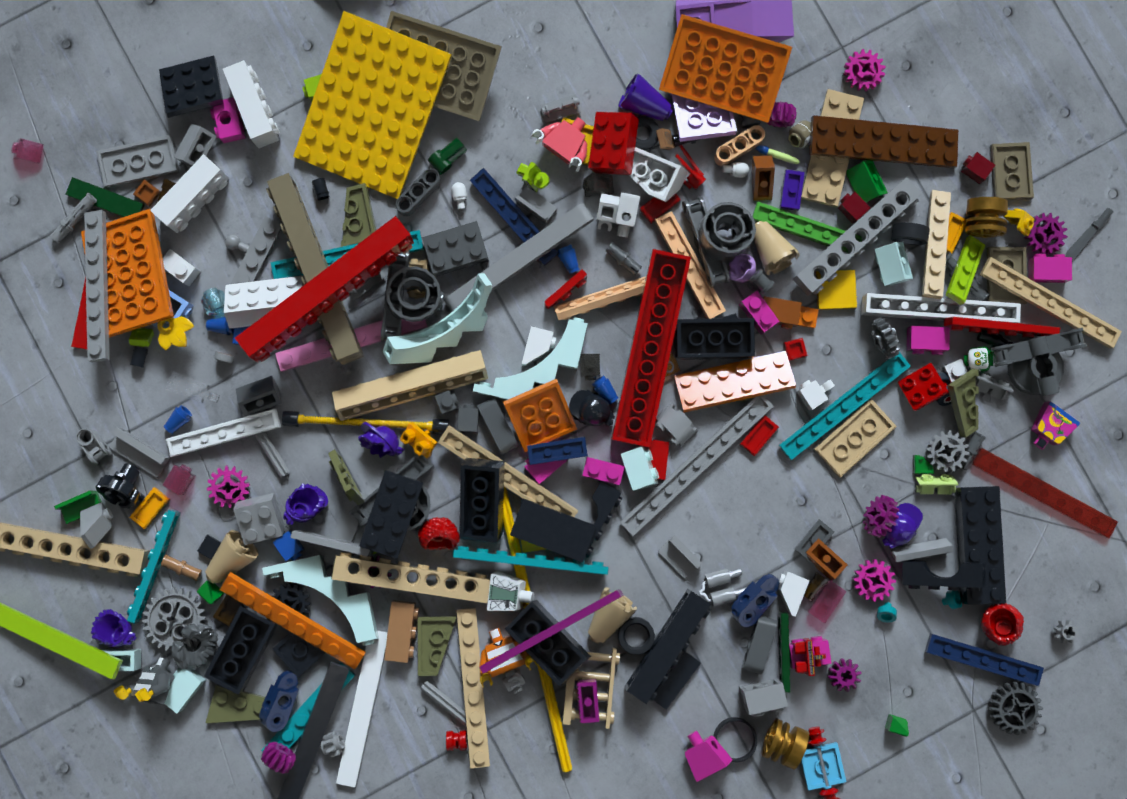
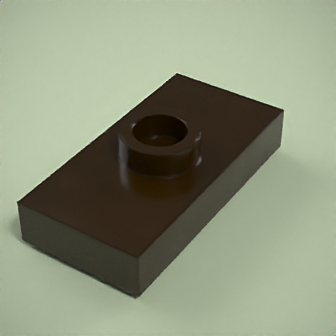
M226 594L213 618L230 627L239 607L244 604Z

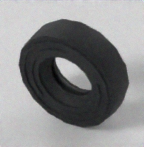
M647 116L637 117L639 119L638 128H648L650 136L646 140H640L636 137L635 147L645 151L656 145L658 141L656 130H659V127L653 119Z

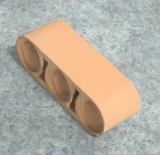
M755 125L726 142L717 149L714 156L715 163L719 166L728 165L756 148V146L762 143L765 137V130L761 126ZM751 133H758L760 139H753ZM735 143H742L744 145V149H737ZM725 152L728 155V159H721L719 153Z

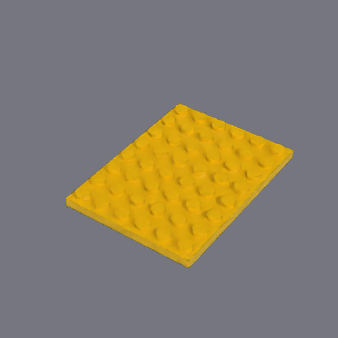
M343 11L293 157L359 184L365 183L371 189L398 199L405 186L452 54Z

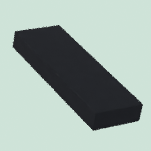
M684 651L676 666L669 671V676L663 685L660 684L656 689L658 693L654 701L667 710L701 662Z

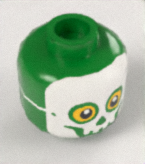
M985 346L970 348L968 355H964L965 366H969L970 370L979 369V372L988 371L990 366H993L992 351H989Z

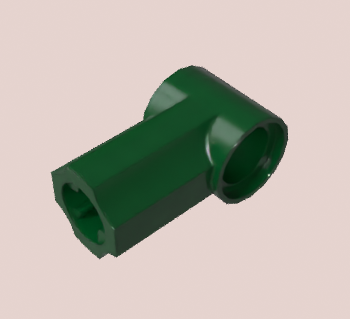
M455 138L442 150L435 151L428 158V162L439 175H442L452 167L453 162L467 152V149L458 138Z

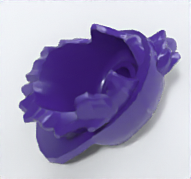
M367 422L362 423L361 429L365 434L359 436L358 440L361 442V447L370 449V454H379V457L382 458L386 454L389 456L400 455L405 450V448L399 447V439L394 430L387 426L374 428Z
M301 484L287 499L283 519L286 520L287 525H293L294 521L301 523L310 521L327 507L329 502L327 495L318 486Z
M903 503L896 507L899 508V511L896 513L899 518L895 520L896 526L892 525V531H887V535L884 536L882 542L885 546L893 549L896 546L907 544L916 535V530L923 520V513L915 505Z
M112 609L103 610V613L100 612L98 617H95V622H92L94 626L91 634H93L92 638L98 640L99 644L118 648L124 645H131L132 641H135L137 638L135 633H132L131 624L121 614H118L116 611L114 612Z

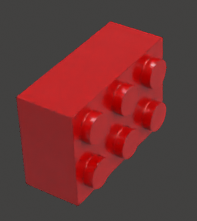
M596 112L589 169L596 174H632L639 119L634 114L625 112Z

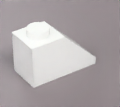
M171 249L163 257L165 270L187 286H190L201 272Z
M531 326L522 360L523 366H527L549 353L550 348L554 349L556 337H553L552 331Z
M784 571V574L781 573L778 578L780 583L778 590L788 614L796 617L810 580Z

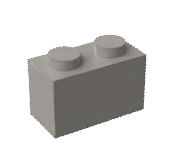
M191 124L174 158L192 167L203 154L207 155L216 135L201 126Z

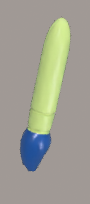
M758 145L755 148L763 155H772L773 158L790 164L800 163L796 157L769 149L767 146Z

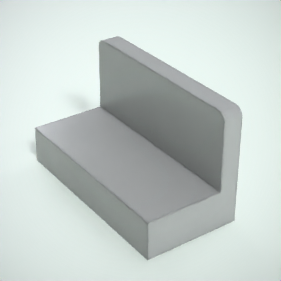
M528 186L525 187L520 195L515 197L517 204L545 224L548 223L557 210V207Z
M675 535L658 550L659 554L683 578H686L695 568L698 569L703 564Z

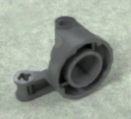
M701 196L697 200L683 201V212L691 224L694 233V244L697 252L701 253L709 287L712 288L716 284L723 282L729 283L730 275L724 259L729 256H737L745 252L750 246L756 233L754 218L746 208L733 202L719 203L711 207L707 212L705 202ZM731 229L733 239H723L717 231H729Z
M410 251L404 254L400 253L396 256V261L388 267L381 328L382 342L387 340V337L401 336L402 319L410 322L423 321L432 316L436 310L443 309L444 292H441L440 285L435 276L427 269L417 266L408 267ZM404 290H407V292L411 290H418L421 293L426 292L425 301L417 305H411L406 300L403 301Z
M1083 327L1059 334L990 348L994 353L996 361L994 365L995 367L1008 365V376L1012 384L1023 393L1042 396L1059 393V383L1064 374V362L1059 352L1088 346L1084 342ZM1036 356L1043 359L1047 366L1046 375L1042 379L1036 369Z
M417 454L398 470L396 474L417 480L434 465L432 463L429 464L422 455L419 456ZM418 460L423 464L424 468L418 463ZM424 485L422 486L416 509L407 531H417L429 520L430 496ZM379 487L364 499L365 502L355 506L349 512L350 515L353 514L359 521L360 527L368 521Z

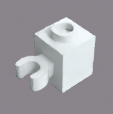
M601 193L597 219L599 220L598 229H601V225L606 223L608 231H611L612 222L615 223L620 197Z
M831 379L821 386L816 380L812 382L807 380L800 385L801 389L797 393L810 411L828 400L824 392L835 385Z

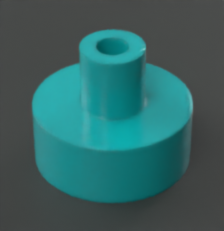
M948 590L946 597L942 598L943 605H949L953 610L961 608L962 598L959 591Z
M885 602L884 605L878 607L877 618L886 623L894 622L897 619V610L892 607L891 603Z

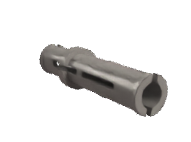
M87 193L70 214L60 221L61 224L50 234V237L57 243H60L70 231L72 232L75 229L74 226L84 216V213L88 212L94 203L97 202L96 198Z

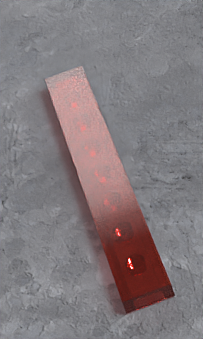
M983 448L979 449L972 463L974 467L1105 538L1110 539L1118 523L1115 519Z

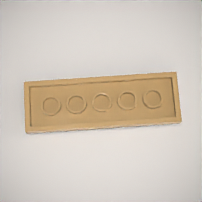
M827 89L820 116L859 120L864 98ZM811 155L801 199L837 208L850 158Z

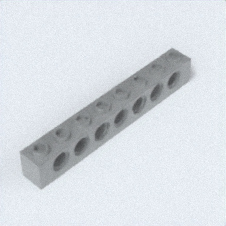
M906 177L797 274L793 281L807 296L811 293L816 295L824 288L821 285L826 280L830 282L834 279L839 268L843 270L851 263L849 259L852 256L857 258L865 251L863 247L867 243L871 245L878 239L877 234L880 231L884 233L892 226L890 223L892 220L896 219L898 221L906 214L904 210L907 207L911 209L919 202L917 198L922 193ZM896 198H900L903 204H898ZM882 210L888 211L889 217H885ZM869 222H873L876 228L871 229ZM855 234H859L862 237V242L856 240ZM842 246L848 249V254L842 252ZM828 258L834 261V267L828 264ZM814 271H818L821 274V279L815 278Z

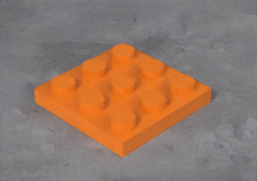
M557 379L503 402L524 452L528 451V445L547 443L577 430Z

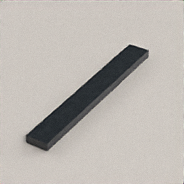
M330 662L297 746L294 766L287 773L277 799H299L349 672V667Z

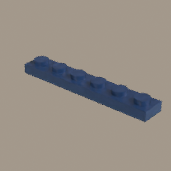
M484 168L470 179V182L523 242H526L540 232ZM554 248L539 258V260L545 266L559 253Z
M931 633L925 652L1036 686L1040 685L1044 667Z

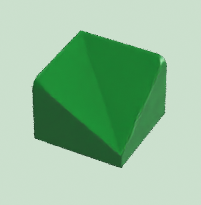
M209 580L197 590V593L208 604L216 603L224 594L215 583Z
M888 714L885 728L889 732L907 737L909 735L907 720Z

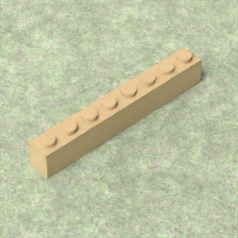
M481 350L384 378H378L370 382L360 383L356 386L343 388L332 392L335 410L340 421L489 378Z

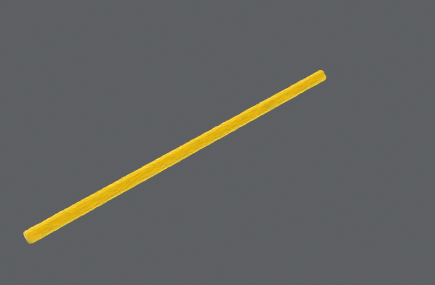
M504 486L503 522L511 556H515L516 553H521L518 538L510 535L514 519L507 489ZM513 564L516 577L526 581L525 591H530L525 565ZM524 602L523 607L525 608L529 603ZM538 665L563 772H569L572 770V764L552 680Z

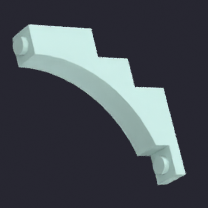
M573 317V320L569 319L566 330L558 345L542 362L525 372L508 377L495 378L493 388L490 387L491 384L480 381L479 384H474L473 392L508 400L533 389L534 384L543 385L554 380L558 366L577 370L588 323H584L585 320Z
M317 555L262 568L263 575L270 576V579L282 577L281 573H283L285 582L309 586L329 597L347 617L357 643H362L363 646L374 644V640L379 639L370 593L366 592L350 596L348 582L332 580L331 576L327 577L323 556Z

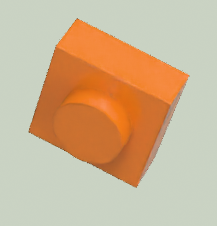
M801 306L798 326L816 328L819 309Z

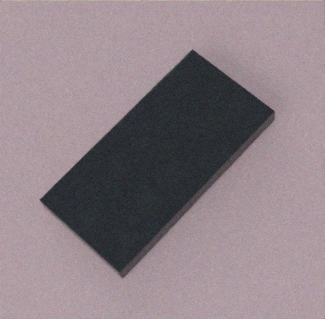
M523 498L510 535L583 562L597 525Z

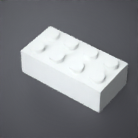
M243 60L223 68L253 143L259 149L279 141L277 135L280 134L279 128L274 123L273 113L265 101V93L260 88L259 83H257L260 81L252 66H248Z
M203 154L150 211L176 233L181 232L188 226L189 220L192 217L198 216L201 208L213 200L214 194L227 185L229 178Z
M302 276L226 285L224 315L229 329L247 327L254 324L304 286L301 279Z

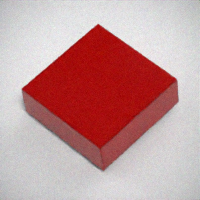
M803 338L783 343L789 361L808 356Z

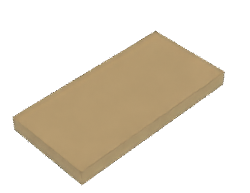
M870 398L815 447L814 450L835 474L841 478L897 426Z

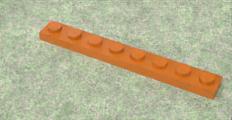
M232 572L229 573L220 588V591L353 669H356L366 653L364 650Z

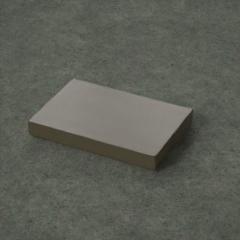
M1030 142L990 145L991 162L995 164L992 170L994 197L1006 200L1033 199Z
M987 247V259L992 257L1027 277L1026 247ZM987 279V292L989 293L987 301L1027 304V301Z

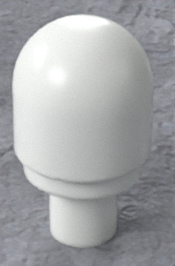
M743 162L731 163V166L723 165V173H730L733 177L743 178L749 174V166Z
M457 182L451 187L452 199L457 202L458 209H465L464 200H467L466 187L463 183Z

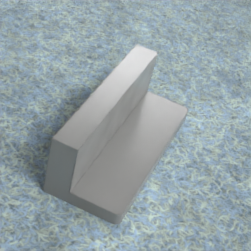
M116 427L112 433L116 437L109 448L151 475L159 477L170 458L125 429Z

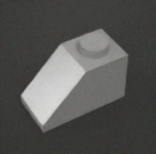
M102 502L80 511V536L90 549L94 548L112 527L111 519L113 514Z

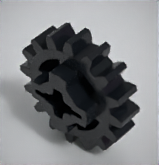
M287 583V588L282 584L279 585L280 591L278 589L273 590L276 595L271 596L277 600L281 597L282 603L287 604L288 601L297 600L291 608L298 611V606L302 603L299 613L305 616L304 612H310L307 606L311 602L306 600L310 595H304L305 588L299 590V584H295L292 587L291 583ZM289 591L295 592L299 596L295 597Z

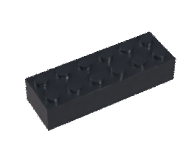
M1000 486L958 487L955 492L959 569L962 563L974 562L985 563L986 587L980 588V591H968V587H960L962 603L967 605L1006 603Z
M686 590L655 638L651 649L646 652L625 684L627 692L645 704L648 701L652 702L658 693L656 691L659 684L663 685L669 676L667 674L670 667L674 668L679 661V653L681 651L684 652L690 644L688 639L692 634L695 635L701 626L699 625L701 619L709 615L711 608H709L711 604L691 590Z

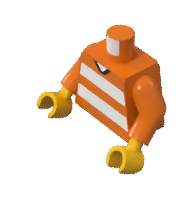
M500 628L489 631L492 642L486 644L485 649L481 652L479 667L519 644L511 635L503 638ZM524 651L484 674L480 669V683L484 688L483 683L489 680L492 686L493 681L491 677L526 665L531 670L530 663L535 661Z

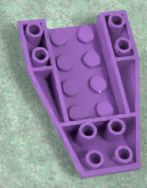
M676 0L677 27L681 14L778 43L794 37L792 0Z

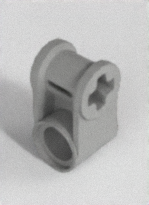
M81 429L77 432V442L94 465L99 464V461L105 456L112 454L111 449L96 430ZM87 432L91 435L89 442H86L84 439V435Z

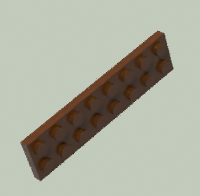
M813 115L811 117L809 155L956 168L959 130Z

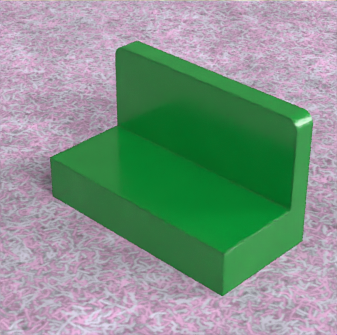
M863 161L846 171L854 191L866 203L888 193L873 161Z
M87 491L55 505L54 508L55 510H61L66 524H70L80 519V511L102 501L97 491Z

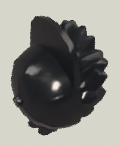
M580 390L570 400L569 410L575 420L583 423V425L594 427L603 424L608 427L613 425L612 419L615 416L611 412L608 402L596 392Z

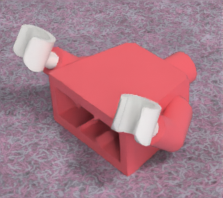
M578 117L572 125L563 120L561 123L556 122L540 130L536 129L530 136V138H537V145L542 140V146L567 163L569 168L572 165L576 166L577 172L587 157V142L585 141V135L581 132L586 123Z

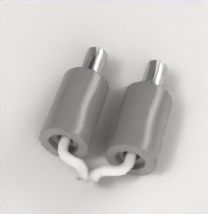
M726 568L705 574V581L702 583V589L699 591L700 596H704L707 601L712 602L713 607L735 602L736 597L746 588L734 591L733 587L712 592L710 593L711 599L702 592L705 590V584H707L708 588L730 583L731 578L742 575L741 569L729 572Z

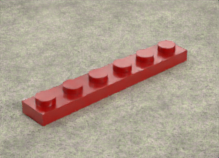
M963 317L944 319V326L951 327L953 331H962L963 328L969 329V332L973 333L985 330L987 334L1005 332V336L1022 334L1024 338H1034V335L1042 337L1060 333V327Z

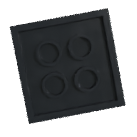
M214 55L159 69L165 112L168 118L224 104L217 61Z

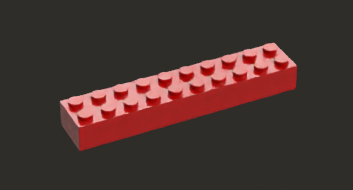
M396 216L236 336V341L251 359L256 362L265 361L270 357V352L274 349L282 348L286 344V340L291 336L293 338L298 336L302 332L303 327L307 324L310 326L315 323L320 314L323 312L328 313L334 308L333 304L339 300H345L350 295L349 292L354 288H361L366 283V279L370 276L375 277L381 272V268L386 264L391 265L395 262L396 256L400 253L408 252L413 247L412 244H414L410 233Z
M652 249L613 427L612 440L650 447L689 270L691 260L689 256Z

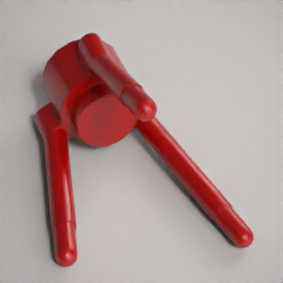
M680 145L683 154L694 168L692 170L678 154L675 155L690 173L687 177L689 181L684 180L683 184L689 189L693 187L696 190L706 178L684 146Z

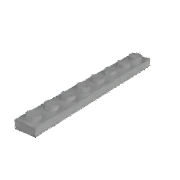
M103 210L84 213L87 355L89 362L110 360L106 212Z

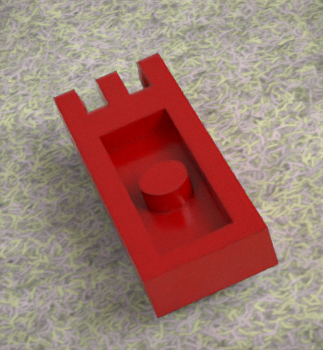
M583 269L580 270L545 300V308H552L561 299L565 301L572 295L571 291L575 287L578 289L587 282L585 280L587 278L586 272Z

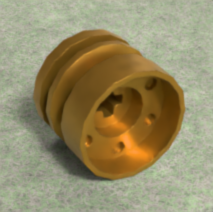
M975 197L968 199L966 214L973 216V218L966 220V225L968 226L965 228V234L980 238L1006 235L1007 228L1004 226L1007 225V220L999 217L1007 215L1008 200L999 197Z
M776 718L765 735L762 757L767 759L771 757V760L776 762L781 756V764L795 770L806 751L809 731L795 726L789 733L790 723H782V720Z

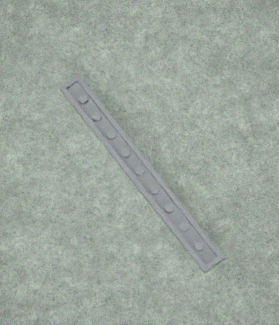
M764 395L754 397L624 517L620 523L634 536L774 406Z

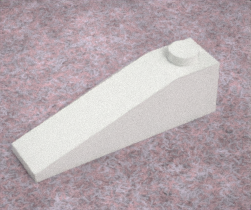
M635 147L632 174L629 176L649 195L666 202L681 189L688 171L678 164Z

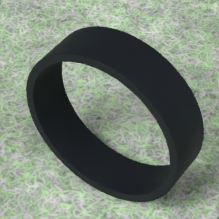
M738 717L727 718L716 727L714 732L716 740L720 729L732 721L747 724L753 732L754 742L751 750L743 757L732 758L731 761L736 763L743 762L754 754L757 747V734L746 720Z

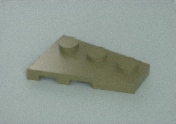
M363 183L348 187L346 189L345 220L342 228L343 240L341 241V247L360 243L377 230L367 185Z
M971 369L947 385L960 437L966 438L978 430V406L975 405V395L979 394V387L976 386V377L979 376V369Z
M335 449L328 454L331 459L329 463L333 470L337 472V479L343 486L349 501L353 500L357 505L365 502L341 455Z
M457 616L418 617V676H438Z
M217 684L206 723L260 720L259 714L265 697L245 691L238 695Z

